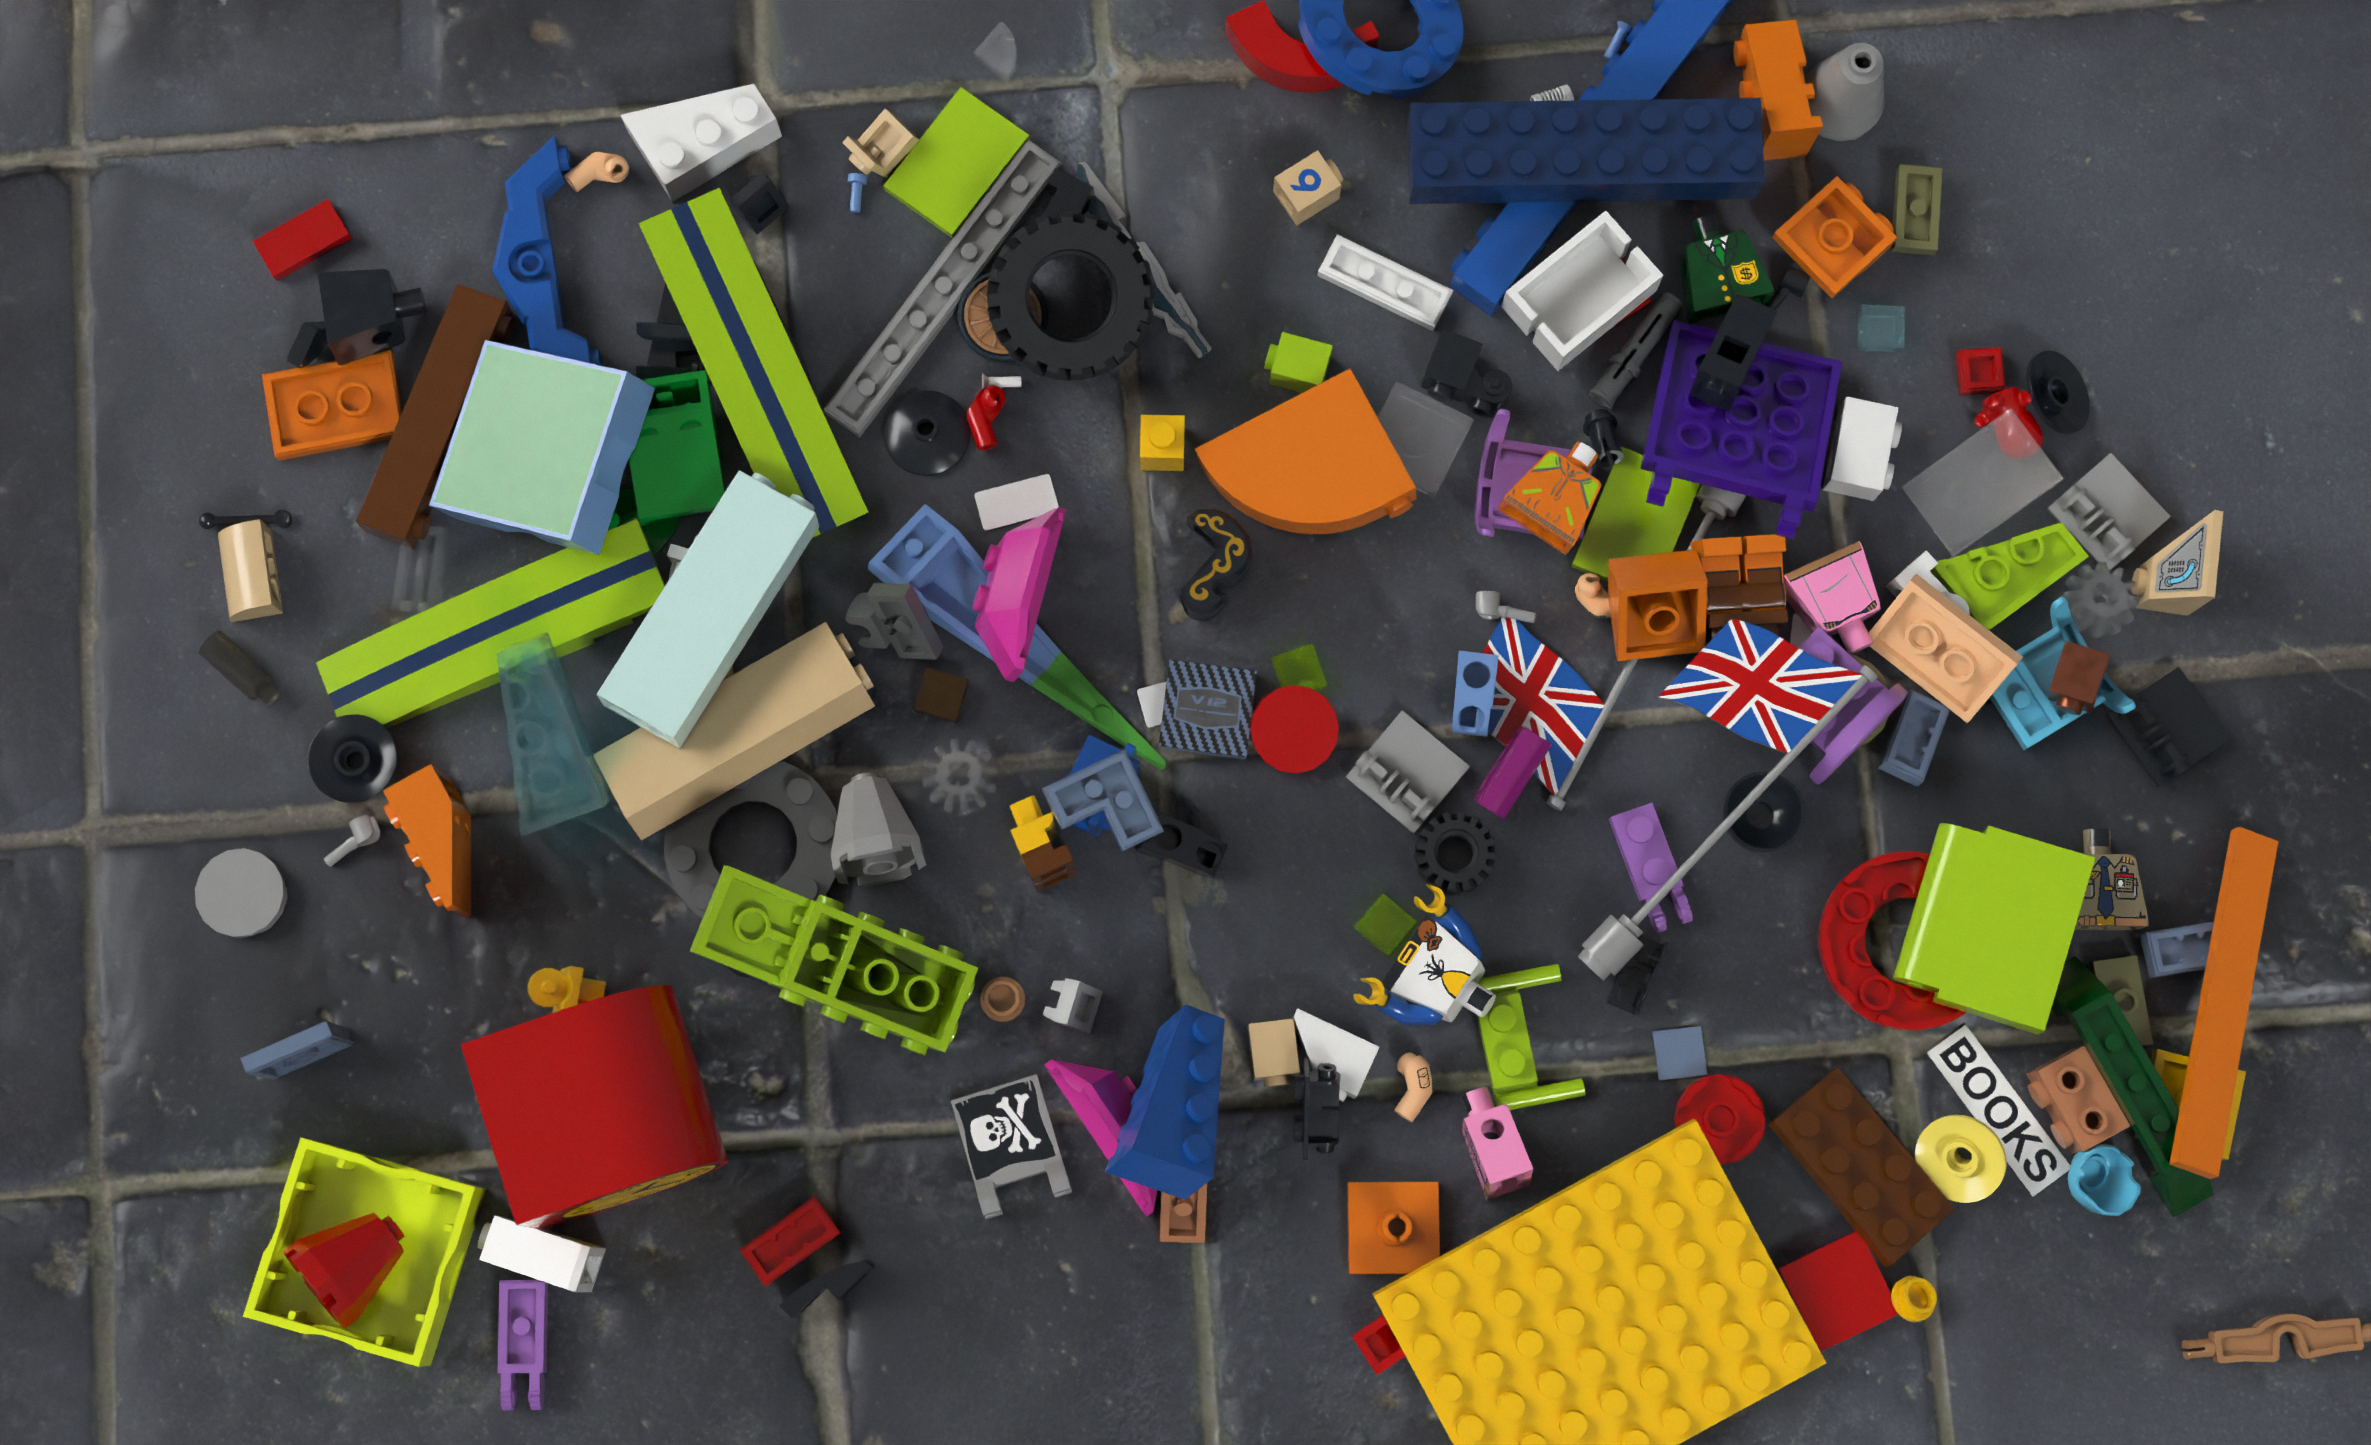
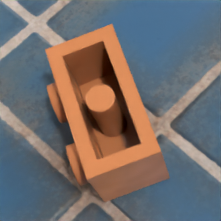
M2085 1046L2073 1048L2026 1074L2031 1082L2028 1085V1090L2032 1099L2041 1109L2046 1108L2054 1122L2050 1126L2053 1136L2059 1145L2064 1149L2068 1148L2071 1154L2080 1151L2084 1152L2130 1127Z

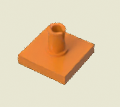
M1438 1182L1347 1183L1348 1274H1409L1440 1257Z

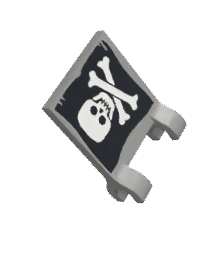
M1037 1074L951 1100L981 1210L986 1220L1003 1215L996 1188L1012 1182L1047 1173L1055 1198L1072 1193Z

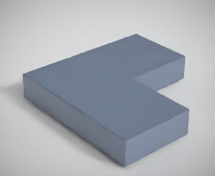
M1125 749L1042 788L1061 830L1102 811L1121 852L1164 832Z

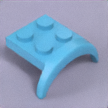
M2064 597L2058 598L2051 605L2050 616L2053 629L2016 651L2023 658L1990 696V700L2023 750H2026L2086 713L2083 710L2081 715L2063 712L2055 708L2056 702L2048 700L2049 689L2065 642L2068 641L2088 647L2077 629L2068 601ZM2105 673L2094 708L2103 703L2111 710L2120 714H2126L2135 709L2134 700L2127 697Z

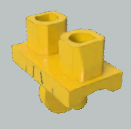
M569 966L560 971L553 968H543L535 972L530 977L527 988L530 999L536 1005L543 1008L553 1007L552 1013L604 997L606 982L582 978L584 968Z

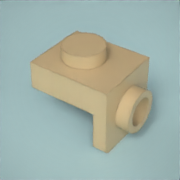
M885 108L858 140L847 136L842 143L852 152L849 160L866 175L873 171L887 178L920 139L893 112Z

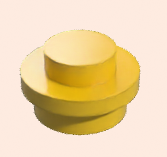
M1907 1276L1895 1283L1891 1293V1300L1894 1309L1903 1319L1910 1322H1921L1932 1315L1937 1303V1294L1932 1284L1927 1280L1916 1276Z

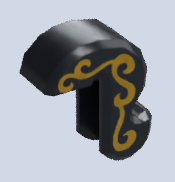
M1199 509L1187 517V526L1211 547L1215 548L1216 551L1181 589L1182 606L1187 616L1193 620L1208 621L1224 610L1226 595L1218 591L1234 587L1246 577L1252 562V548L1249 535L1237 520L1227 513L1216 509Z

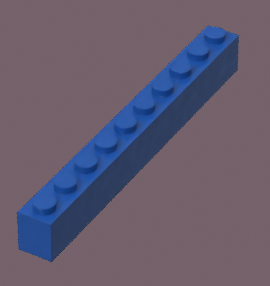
M1655 0L1651 7L1655 13L1649 21L1645 23L1640 20L1626 39V42L1630 44L1622 56L1617 52L1612 55L1601 72L1605 78L1597 88L1590 85L1578 101L1659 99L1734 0ZM1579 202L1500 203L1505 208L1496 219L1489 216L1475 235L1479 239L1476 246L1471 252L1463 249L1451 265L1450 270L1454 274L1450 288L1492 317L1503 303L1505 292L1523 277Z

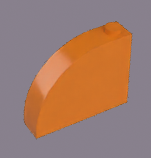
M1351 369L1195 448L1197 460L1212 485L1229 503L1254 520L1279 530L1301 534H1331L1348 531L1371 523L1387 514L1390 518L1397 517L1408 511L1413 506L1412 501L1417 499L1415 484Z

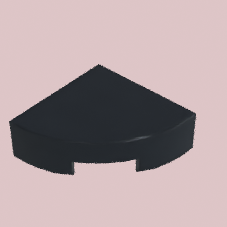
M324 321L305 322L302 324L287 356L288 362L298 368H302L310 364L328 344Z

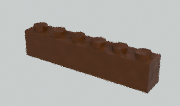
M460 284L456 285L356 519L357 524L366 533L415 550L418 540H424L432 523V516L429 515L432 507L429 506L484 342L485 340L501 344L502 342H508L514 331V314L505 300Z

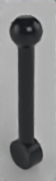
M278 510L274 515L215 516L212 513L206 512L200 516L199 525L209 530L215 525H235L260 519L265 524H276L280 528H288L292 524L293 518L286 510Z

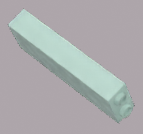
M740 470L738 471L597 693L603 706L679 749L819 528L816 513L813 511L814 506L810 502L796 494H792L788 498L775 490L776 485L772 481L758 473H754L751 477Z

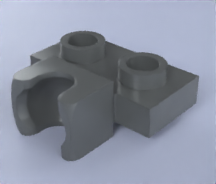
M873 583L869 592L860 593L853 600L847 611L845 619L849 624L860 625L867 629L866 634L860 637L858 641L861 647L886 649L891 642L899 658L937 660L944 648L912 584Z

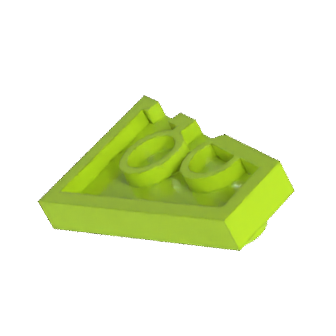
M2060 522L2012 537L2004 542L1971 550L1966 554L1937 561L1938 564L1930 571L1949 593L1959 595L1965 599L1969 606L1971 617L1988 630H1991L2089 556L2064 524Z

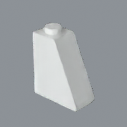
M494 1215L492 1223H485L478 1240V1248L482 1249L479 1260L573 1292H592L606 1251L604 1247L553 1231L517 1226L514 1219Z

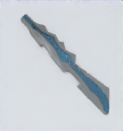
M1080 162L1077 166L1075 178L1093 186L1095 199L1087 213L1099 216V219L1108 223H1114L1122 228L1121 231L1131 239L1132 237L1119 221L1126 216L1088 164ZM1136 242L1140 247L1139 251L1144 260L1148 261L1151 269L1152 285L1155 286L1153 315L1164 320L1168 333L1183 338L1184 342L1189 345L1198 358L1205 356L1212 347L1200 333L1198 322L1182 294L1179 292L1175 295L1169 287L1164 270L1145 242Z

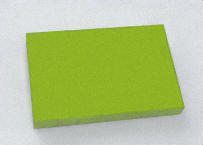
M960 87L884 184V190L953 239L1027 139L1030 140V137L1026 132Z
M1622 446L1623 459L1618 464H1613L1571 565L1572 568L1586 574H1595L1608 582V559L1673 552L1700 486L1698 483L1672 477L1669 494H1666L1664 506L1646 503L1653 472L1640 469L1643 455Z

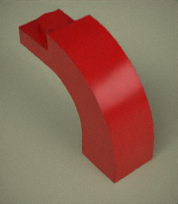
M1264 0L1226 17L1225 35L1233 50L1243 64L1262 80L1282 89L1304 93L1328 91L1344 85L1328 74L1317 63L1304 42L1295 40L1282 31ZM1372 21L1351 30L1366 45L1377 49L1379 34Z

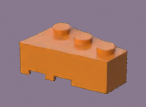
M1795 19L1747 24L1744 26L1738 41H1734L1733 56L1736 67L1742 66L1744 79L1739 85V97L1761 98L1764 161L1807 156L1823 124L1821 116H1811L1808 99L1814 98L1815 92L1812 83L1805 84L1803 66H1806L1807 61L1797 21Z

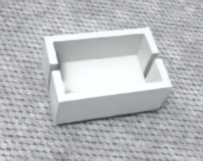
M1604 211L1505 292L1501 307L1526 336L1532 331L1535 332L1533 344L1557 371L1562 369L1654 294L1663 277V274L1638 246L1630 252L1626 265L1621 259L1626 256L1632 239L1607 211Z

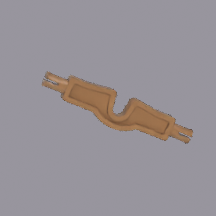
M2274 1314L2262 1318L2252 1327L2212 1330L2208 1333V1339L2183 1340L2182 1348L2200 1349L2182 1351L2185 1360L2211 1357L2213 1362L2221 1364L2243 1361L2276 1362L2280 1358V1337L2284 1332H2288L2292 1338L2296 1355L2301 1359H2311L2338 1352L2362 1350L2364 1348L2363 1342H2371V1323L2361 1324L2359 1318L2353 1317L2314 1321L2306 1316L2297 1314Z

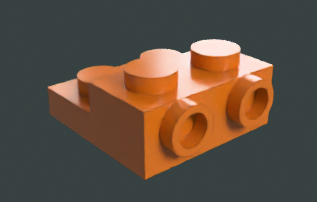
M1838 176L1775 231L1772 236L1785 252L1832 299L1889 250L1897 239V236L1893 233L1894 228L1889 220L1880 213L1874 214L1863 203L1864 198L1860 191L1849 182L1844 183Z

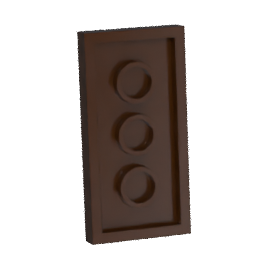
M1838 1067L1831 1070L1768 1124L1885 1267L1894 1264L1955 1210Z

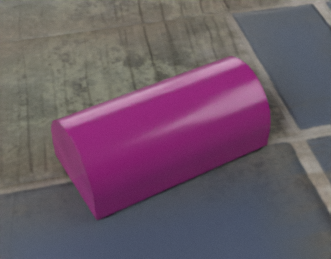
M1518 726L1475 794L1474 801L1505 820L1552 744L1531 730Z

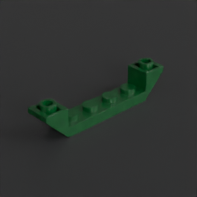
M2076 956L2066 960L2052 1009L2057 1017L2063 1015L2069 1017L2155 1166L2157 1173L2149 1176L2171 1216L2175 1217L2213 1196L2211 1181L2203 1176L2169 1165L2179 1108L2111 991Z

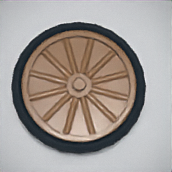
M987 273L973 281L964 291L958 305V327L968 346L980 356L1001 362L1014 361L1003 345L1001 346L989 319L987 285L990 273ZM1031 282L1029 290L1030 308L1038 324L1047 331L1049 320L1048 305L1043 293L1036 284Z

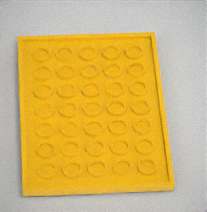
M1695 1119L1682 1124L1372 1293L1453 1445H1679L1826 1364L1824 1357Z

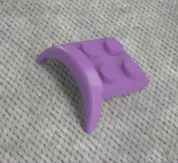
M1506 409L1498 410L1490 426L1481 458L1476 489L1475 526L1479 535L1491 538L1495 534L1494 528L1533 534L1496 508L1513 486L1550 449L1565 458L1571 451L1570 449L1504 439L1510 420V411ZM1591 467L1590 470L1588 471V474H1590V475H1591V472H1592V467ZM1584 526L1577 541H1581L1583 538Z
M1820 627L1799 646L1801 650L1817 659L1859 673L1858 671L1863 667ZM1877 679L1872 684L1867 682L1810 742L1824 755L1823 759L1811 772L1810 779L1815 784L1824 782L1900 705L1908 695L1907 689L1900 683H1897L1888 690Z

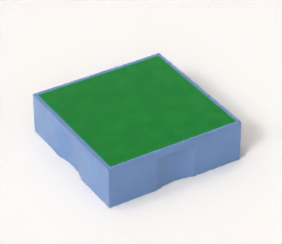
M485 340L429 506L461 521L504 532L530 533L552 544L600 555L619 498L623 471L636 447L655 388L627 371Z

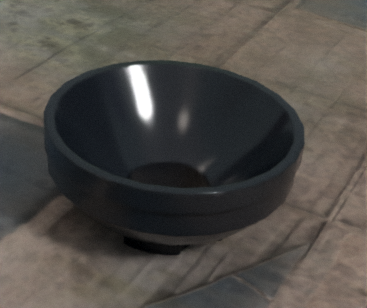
M1769 772L1751 773L1738 780L1731 787L1724 800L1723 821ZM1779 775L1752 803H1760L1769 808L1772 814L1770 825L1764 829L1753 827L1747 820L1746 810L1727 830L1736 843L1753 852L1768 853L1785 848L1799 835L1804 824L1805 807L1800 792L1793 783Z

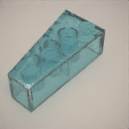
M548 632L505 647L497 653L503 707L507 716L509 732L507 738L509 752L512 754L515 777L513 783L515 798L518 799L519 828L522 837L603 808L612 799V794L593 757V754H595L594 748Z

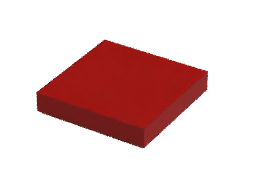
M1856 1231L1776 1268L1820 1352L1898 1315L1892 1304L1891 1292L1868 1246Z

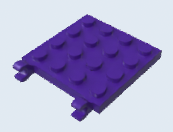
M1673 320L1669 329L1640 468L1653 472L1646 503L1663 507L1666 494H1669L1672 477L1783 504L1776 535L1793 539L1796 526H1800L1803 510L1813 512L1818 502L1842 361L1764 342L1730 412L1719 407L1707 405L1701 399L1689 395L1697 372L1718 331Z

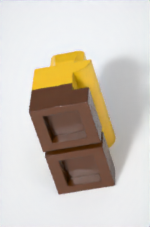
M1034 795L1010 805L1012 815L1017 824V827L1010 831L1036 892L1077 875L1075 864L1067 845L1053 849L1051 845L1057 834L1052 812L1043 815Z

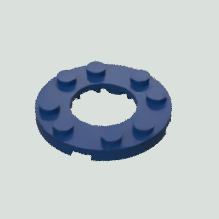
M1297 0L1300 13L1298 27L1303 41L1313 58L1337 81L1369 96L1374 91L1394 94V99L1412 97L1431 89L1450 70L1460 53L1463 41V19L1457 0H1409L1415 9L1413 11L1418 14L1420 21L1418 25L1419 37L1412 46L1402 51L1390 52L1369 47L1353 34L1346 24L1343 13L1344 0Z

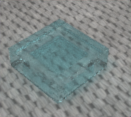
M1862 304L1859 307L1858 350L1902 352L1904 349L1905 306Z

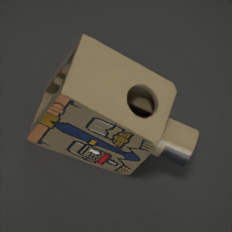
M2110 829L2083 830L2084 854L2095 857V862L2075 930L2137 931L2148 927L2149 920L2135 856L2131 854H2111Z

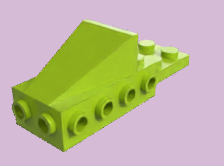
M724 865L690 952L780 988L781 991L778 997L802 1007H804L806 1001L820 1004L822 1007L819 1014L845 1023L847 1016L862 1021L860 1030L873 1036L885 1039L889 1032L902 1037L900 1046L913 1052L926 1055L928 1048L946 1052L948 1045L956 1035L958 1019L965 1002L972 994L975 985L974 978L978 971V967L962 961L965 954L943 945H939L938 950H934L923 945L925 937L900 928L898 934L884 929L885 921L873 915L860 911L858 917L843 912L845 904L823 895H819L817 901L810 900L743 871Z

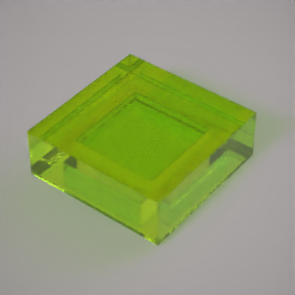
M1313 643L1271 657V663L1280 688L1288 685L1309 687L1316 691L1327 687Z
M1382 893L1354 926V929L1388 957L1417 921Z

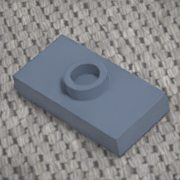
M1910 689L1901 704L1878 769L1916 787L1920 786L1924 782L1950 709L1944 704Z
M2214 922L2140 934L2149 978L2205 970Z

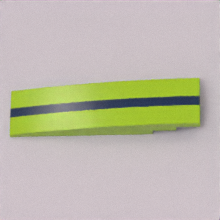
M720 188L638 223L753 473H758L768 478L776 485L775 490L788 498L792 494H796L814 506L813 511L816 513L819 528L813 537L868 513L862 496Z
M635 519L607 531L600 555L572 548L563 549L416 614L316 662L337 718L352 714L363 715L378 721L387 729L596 643L595 638L634 623L632 618L649 612L664 589L665 583L638 519Z

